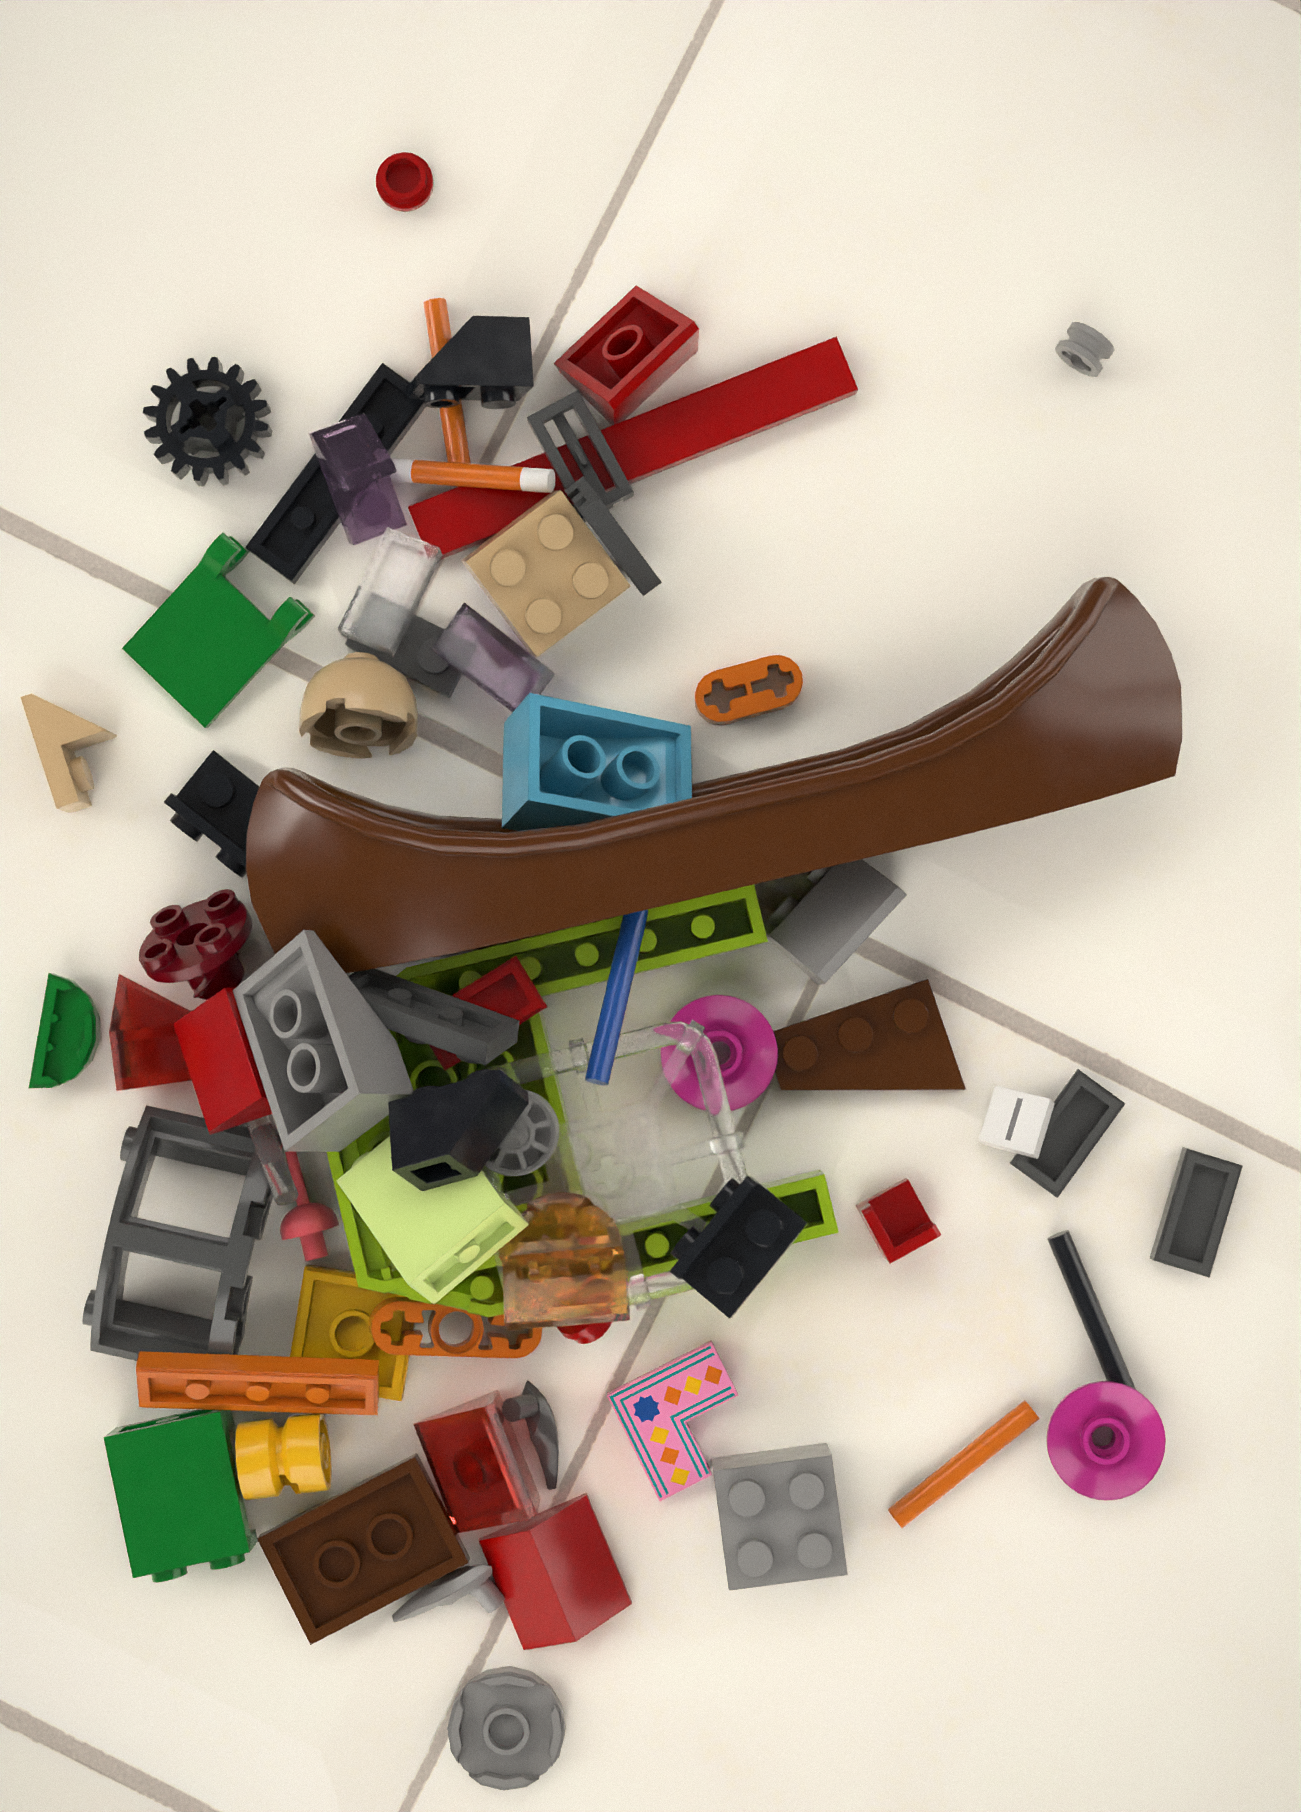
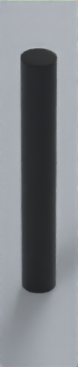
M1069 1230L1048 1237L1049 1245L1106 1380L1122 1383L1136 1389Z

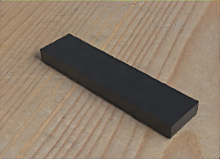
M384 363L379 366L245 548L295 585L427 407L424 404V399H406V387L410 383Z

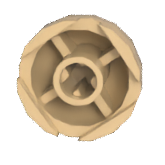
M350 653L343 659L331 662L315 672L306 686L300 708L299 733L301 737L306 732L309 733L310 745L319 751L342 757L372 758V754L367 746L389 745V755H393L411 747L417 737L418 712L416 698L406 677L389 664L379 661L376 656L370 653Z

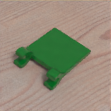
M223 532L208 547L196 568L122 648L204 728H208L289 640L300 633L315 617V614L299 599L294 600L292 597L283 602L271 620L261 612L225 576L244 560L249 551L233 536L228 537Z

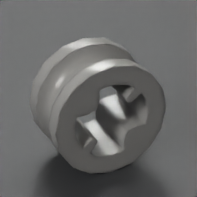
M1072 322L1067 329L1069 339L1060 340L1055 347V351L1066 364L1076 371L1087 376L1097 377L1103 369L1100 363L1101 359H1109L1115 351L1114 346L1096 329L1084 323Z

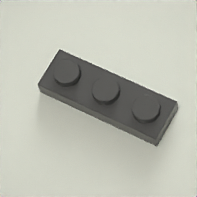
M378 969L358 971L348 976L386 1028L404 1035L410 1042L429 1044L456 1054L464 1062L483 1065L488 1064L517 1043L519 1020Z

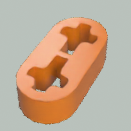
M782 655L767 656L719 669L705 675L698 683L694 696L695 707L704 720L715 725H727L782 710L792 705L798 698L803 685L802 672L792 659ZM777 668L780 676L790 675L792 683L786 685L784 689L785 696L781 698H776L775 693L770 689L753 693L751 685L767 680L768 669ZM715 683H722L725 691L744 687L746 694L745 696L732 699L729 703V711L726 713H719L716 705L707 706L704 698L712 694V685Z

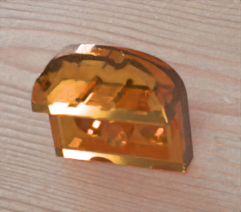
M557 1192L543 1195L530 1201L527 1204V1209L522 1213V1216L529 1225L499 1249V1258L503 1268L504 1324L507 1330L630 1320L627 1258L619 1230L613 1218H610L601 1208L594 1205L588 1197L580 1194Z

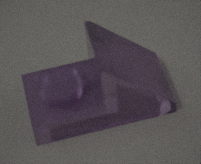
M364 413L309 433L349 544L356 545L407 525L390 478L391 474L397 472L395 464Z

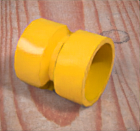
M311 1413L289 1416L284 1426L281 1427L272 1418L240 1422L237 1425L235 1439L236 1466L240 1490L245 1500L277 1497L281 1494L284 1486L289 1485L296 1494L330 1489L332 1480L331 1449L327 1423L323 1414Z

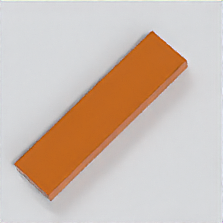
M139 1351L136 1376L139 1407L348 1415L378 1414L379 1360Z

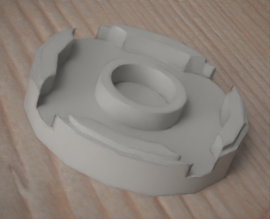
M506 1666L487 1669L466 1683L454 1700L447 1730L451 1753L459 1764L460 1762L463 1769L469 1773V1776L480 1785L504 1791L529 1786L539 1780V1776L546 1773L550 1766L554 1765L560 1756L566 1726L562 1703L551 1685L532 1671Z

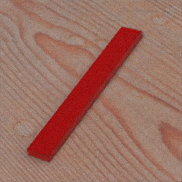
M836 336L600 431L629 484H632L856 395L858 387ZM588 436L579 438L578 441L606 493L616 488ZM566 444L557 447L576 482L583 477ZM545 453L511 465L514 467L553 469ZM555 473V487L553 491L561 490L571 503ZM458 486L408 506L428 559L430 563H434L486 542L550 493Z

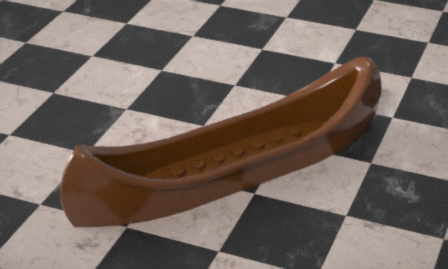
M1099 577L1083 583L1056 615L1011 660L968 693L908 726L837 751L692 784V798L609 818L576 825L515 831L502 828V819L438 816L391 806L338 788L298 769L279 768L271 771L263 778L253 803L247 830L246 872L251 903L275 954L303 930H311L316 933L347 974L545 934L938 842L1088 803L1175 776L1182 743L1181 683L1172 653L1152 616L1137 597L1120 581L1112 577Z

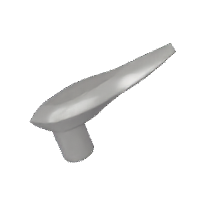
M466 1566L456 1569L424 1587L404 1603L392 1615L394 1622L412 1618L438 1606L452 1605L468 1594H471L487 1613H491L501 1606L505 1598L489 1579L492 1574V1566Z

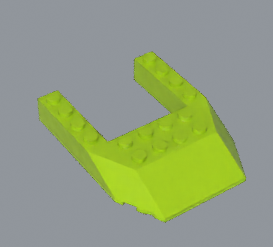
M745 886L647 909L648 917L634 975L768 942L755 886ZM623 915L406 967L396 976L452 996L514 956H517L542 997L606 982L609 978ZM542 1011L520 1024L517 1043L488 1064H472L461 1061L446 1071L429 1044L410 1042L404 1035L389 1030L398 1044L413 1090L424 1086L441 1087L465 1080L469 1074L478 1070L500 1069L524 1090L532 1091L546 1099L554 1109L559 1122L560 1131L557 1147L549 1160L537 1170L521 1176H506L498 1174L486 1166L483 1167L482 1171L496 1190L519 1210L529 1225L435 1304L468 1311L467 1313L484 1317H494L671 1274L670 1270L678 1261L671 1255L676 1244L693 1225L702 1232L717 1212L709 1206L716 1197V1195L593 1224ZM388 1115L340 1152H327L356 1280L359 1288L385 1294H397L408 1297L411 1300L433 1304L406 1283L336 1181L352 1168L353 1163L361 1155L372 1151L390 1136ZM821 1170L762 1183L764 1187L809 1223L792 1244L839 1233L825 1174Z

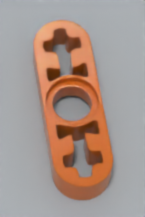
M392 1297L381 1301L373 1309L369 1319V1330L376 1345L384 1352L393 1355L522 1358L536 1349L542 1336L541 1322L530 1308L488 1317L487 1321L490 1325L505 1326L510 1323L511 1315L518 1314L520 1322L525 1326H529L528 1334L518 1335L517 1343L509 1345L508 1338L504 1334L487 1332L489 1344L479 1345L484 1332L483 1321L480 1315L467 1313L468 1311L440 1304L415 1301L408 1297ZM398 1310L402 1311L406 1321L410 1323H424L422 1311L432 1310L428 1320V1333L431 1342L421 1343L423 1334L420 1330H404L401 1333L400 1340L391 1341L389 1332L385 1329H380L381 1323L391 1321L393 1311ZM451 1312H463L470 1317L472 1322V1330L468 1338L458 1344H450L442 1340L439 1334L441 1320Z

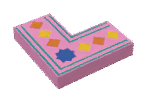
M712 1340L607 1393V1397L659 1501L712 1475V1471L687 1421L738 1396V1392Z

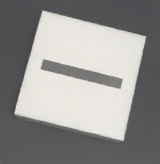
M995 1085L978 1140L987 1146L1038 1159L1055 1103L1046 1097Z

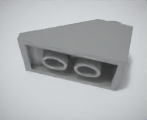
M303 930L233 990L285 1152H340L389 1115L388 1102L412 1095L414 1090L395 1038L314 931Z

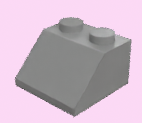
M863 859L812 871L807 878L814 884L813 888L800 902L790 895L767 920L775 927L767 936V939L817 985L825 984L907 896L899 886Z

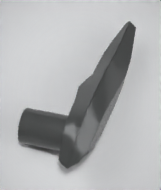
M527 1380L522 1395L506 1399L502 1405V1412L504 1417L510 1422L526 1420L530 1439L545 1475L547 1489L552 1490L556 1489L558 1477L559 1440L557 1426L547 1399L537 1387Z

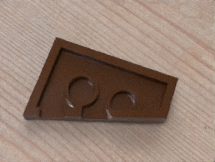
M928 979L773 1031L778 1048L775 1076L780 1090H966Z

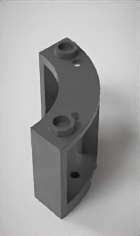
M146 1105L138 1128L129 1126L122 1141L120 1160L126 1163L107 1230L96 1290L92 1289L90 1291L83 1311V1325L91 1326L90 1351L137 1361L139 1351L238 1355L245 1334L247 1309L253 1276L247 1275L255 1239H262L271 1203L281 1175L283 1145L278 1134L235 1126L210 1135L205 1119L202 1117ZM156 1156L246 1176L229 1238L137 1218L144 1190ZM129 1252L221 1272L213 1319L210 1320L123 1300Z

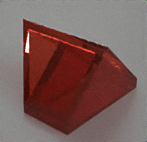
M121 974L118 976L109 1028L116 1091L191 1081L173 1023L191 1011Z

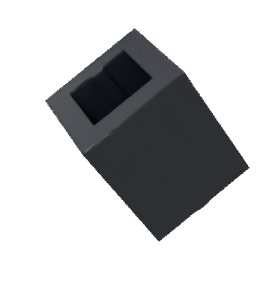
M472 316L407 385L406 399H424L425 406L430 408L454 407L460 404V400H481V406L487 409H505L515 406L516 401H519L534 387L529 317Z
M484 1069L472 1072L465 1080L441 1087H420L414 1090L410 1096L388 1102L392 1171L421 1191L478 1176L529 1104L528 1092L502 1070Z

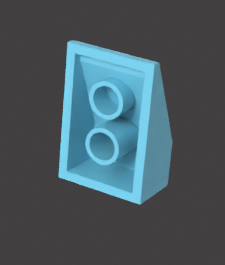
M529 693L504 722L502 828L524 831L583 824L692 798L690 725Z

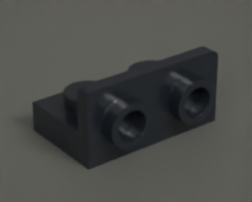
M213 750L177 795L170 793L164 803L176 812L170 821L196 842L204 834L221 848L215 857L241 878L247 874V830L253 803L260 786Z
M747 1176L741 1184L734 1178H731L709 1205L717 1212L702 1232L693 1225L671 1252V1255L678 1261L672 1267L670 1273L679 1280L683 1279L729 1319L736 1314L809 1224L752 1176Z

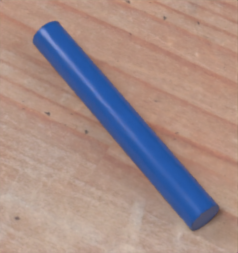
M648 910L623 915L585 1080L587 1082L604 1086L609 1084L648 917Z

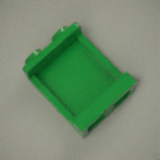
M192 1410L116 1427L103 1437L133 1578L151 1575L152 1581L158 1583L182 1577L188 1573L187 1566L209 1562L211 1570L235 1566L245 1561L244 1554L250 1553L258 1542L256 1529H249L244 1500L240 1490L229 1430L235 1425L231 1410Z

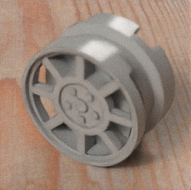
M526 1090L528 1092L529 1104L485 1164L486 1167L498 1174L521 1176L537 1170L552 1156L559 1140V1122L552 1106L539 1094Z

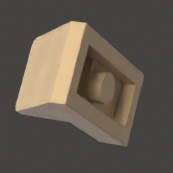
M32 693L20 697L56 809L72 813L92 806L87 791L94 789L93 777L83 756L76 757L74 751L113 739L117 735Z

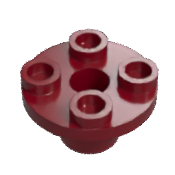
M229 889L217 891L207 899L192 903L184 908H181L179 905H170L162 908L152 916L150 925L153 930L147 935L139 950L140 964L152 980L162 983H176L187 980L194 992L193 998L198 997L203 1000H208L224 988L239 986L245 971L238 958L239 953L237 951L248 939L253 923L247 908L238 900L234 891Z

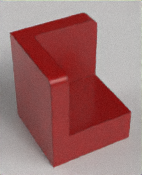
M907 1178L855 1205L882 1256L889 1264L941 1236L938 1227L930 1220Z

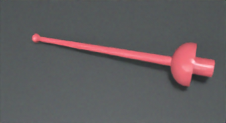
M285 1152L297 1206L291 1209L281 1221V1239L287 1240L300 1237L305 1261L328 1256L323 1230L338 1226V1218L335 1212L328 1206L320 1203H310L297 1152Z

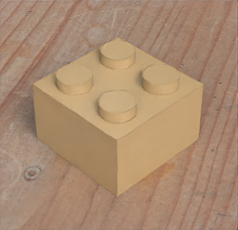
M561 490L548 494L461 560L528 652L535 657L541 655L631 587Z

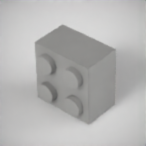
M827 1443L711 1458L729 1591L848 1575L833 1460Z

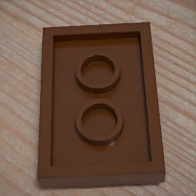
M417 1453L261 1533L257 1538L310 1645L466 1565L470 1560V1556Z

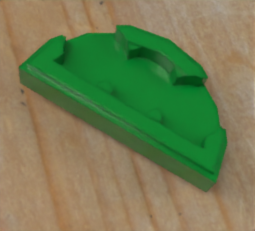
M48 973L29 1088L58 1087L77 1078L93 1061L101 1040L100 1016L91 996L75 981L55 973Z

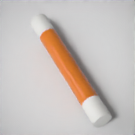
M388 458L384 466L385 479L392 482L552 493L555 487V472L553 469Z

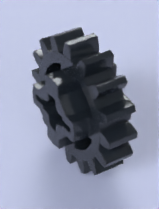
M211 357L207 370H201L194 358L187 359L188 373L180 376L171 367L166 370L167 377L171 382L167 389L152 385L150 390L159 400L158 406L144 407L143 414L148 420L156 423V426L144 431V435L151 444H161L154 452V456L162 465L174 460L171 472L180 480L192 470L193 479L198 486H205L209 474H215L224 486L229 484L228 470L235 467L245 476L250 473L248 465L244 461L248 455L263 459L265 452L256 441L258 437H271L272 429L267 423L260 421L259 418L270 414L271 408L266 400H254L262 389L255 379L242 384L245 373L236 363L225 374L218 357ZM206 386L221 387L216 393L196 390ZM180 401L179 420L171 426L173 412ZM206 413H209L217 423L216 427L210 431H207L199 420ZM245 417L243 433L238 442H236L237 423ZM200 450L213 451L220 454L211 458L194 457Z

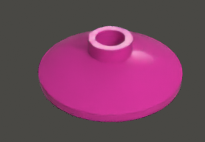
M727 995L705 996L685 1005L669 1022L661 1043V1064L671 1088L688 1104L709 1112L734 1111L752 1103L766 1090L777 1066V1042L767 1019L750 1003ZM714 1042H724L730 1048V1057L723 1064H715L708 1058V1048Z
M1097 1381L1074 1389L1060 1401L1051 1415L1047 1428L1046 1443L1051 1464L1066 1485L1077 1493L1092 1499L1117 1500L1137 1493L1154 1478L1164 1458L1166 1438L1159 1413L1142 1393L1122 1383ZM1103 1426L1111 1428L1113 1435L1107 1445L1098 1446L1093 1443L1092 1436L1097 1428Z

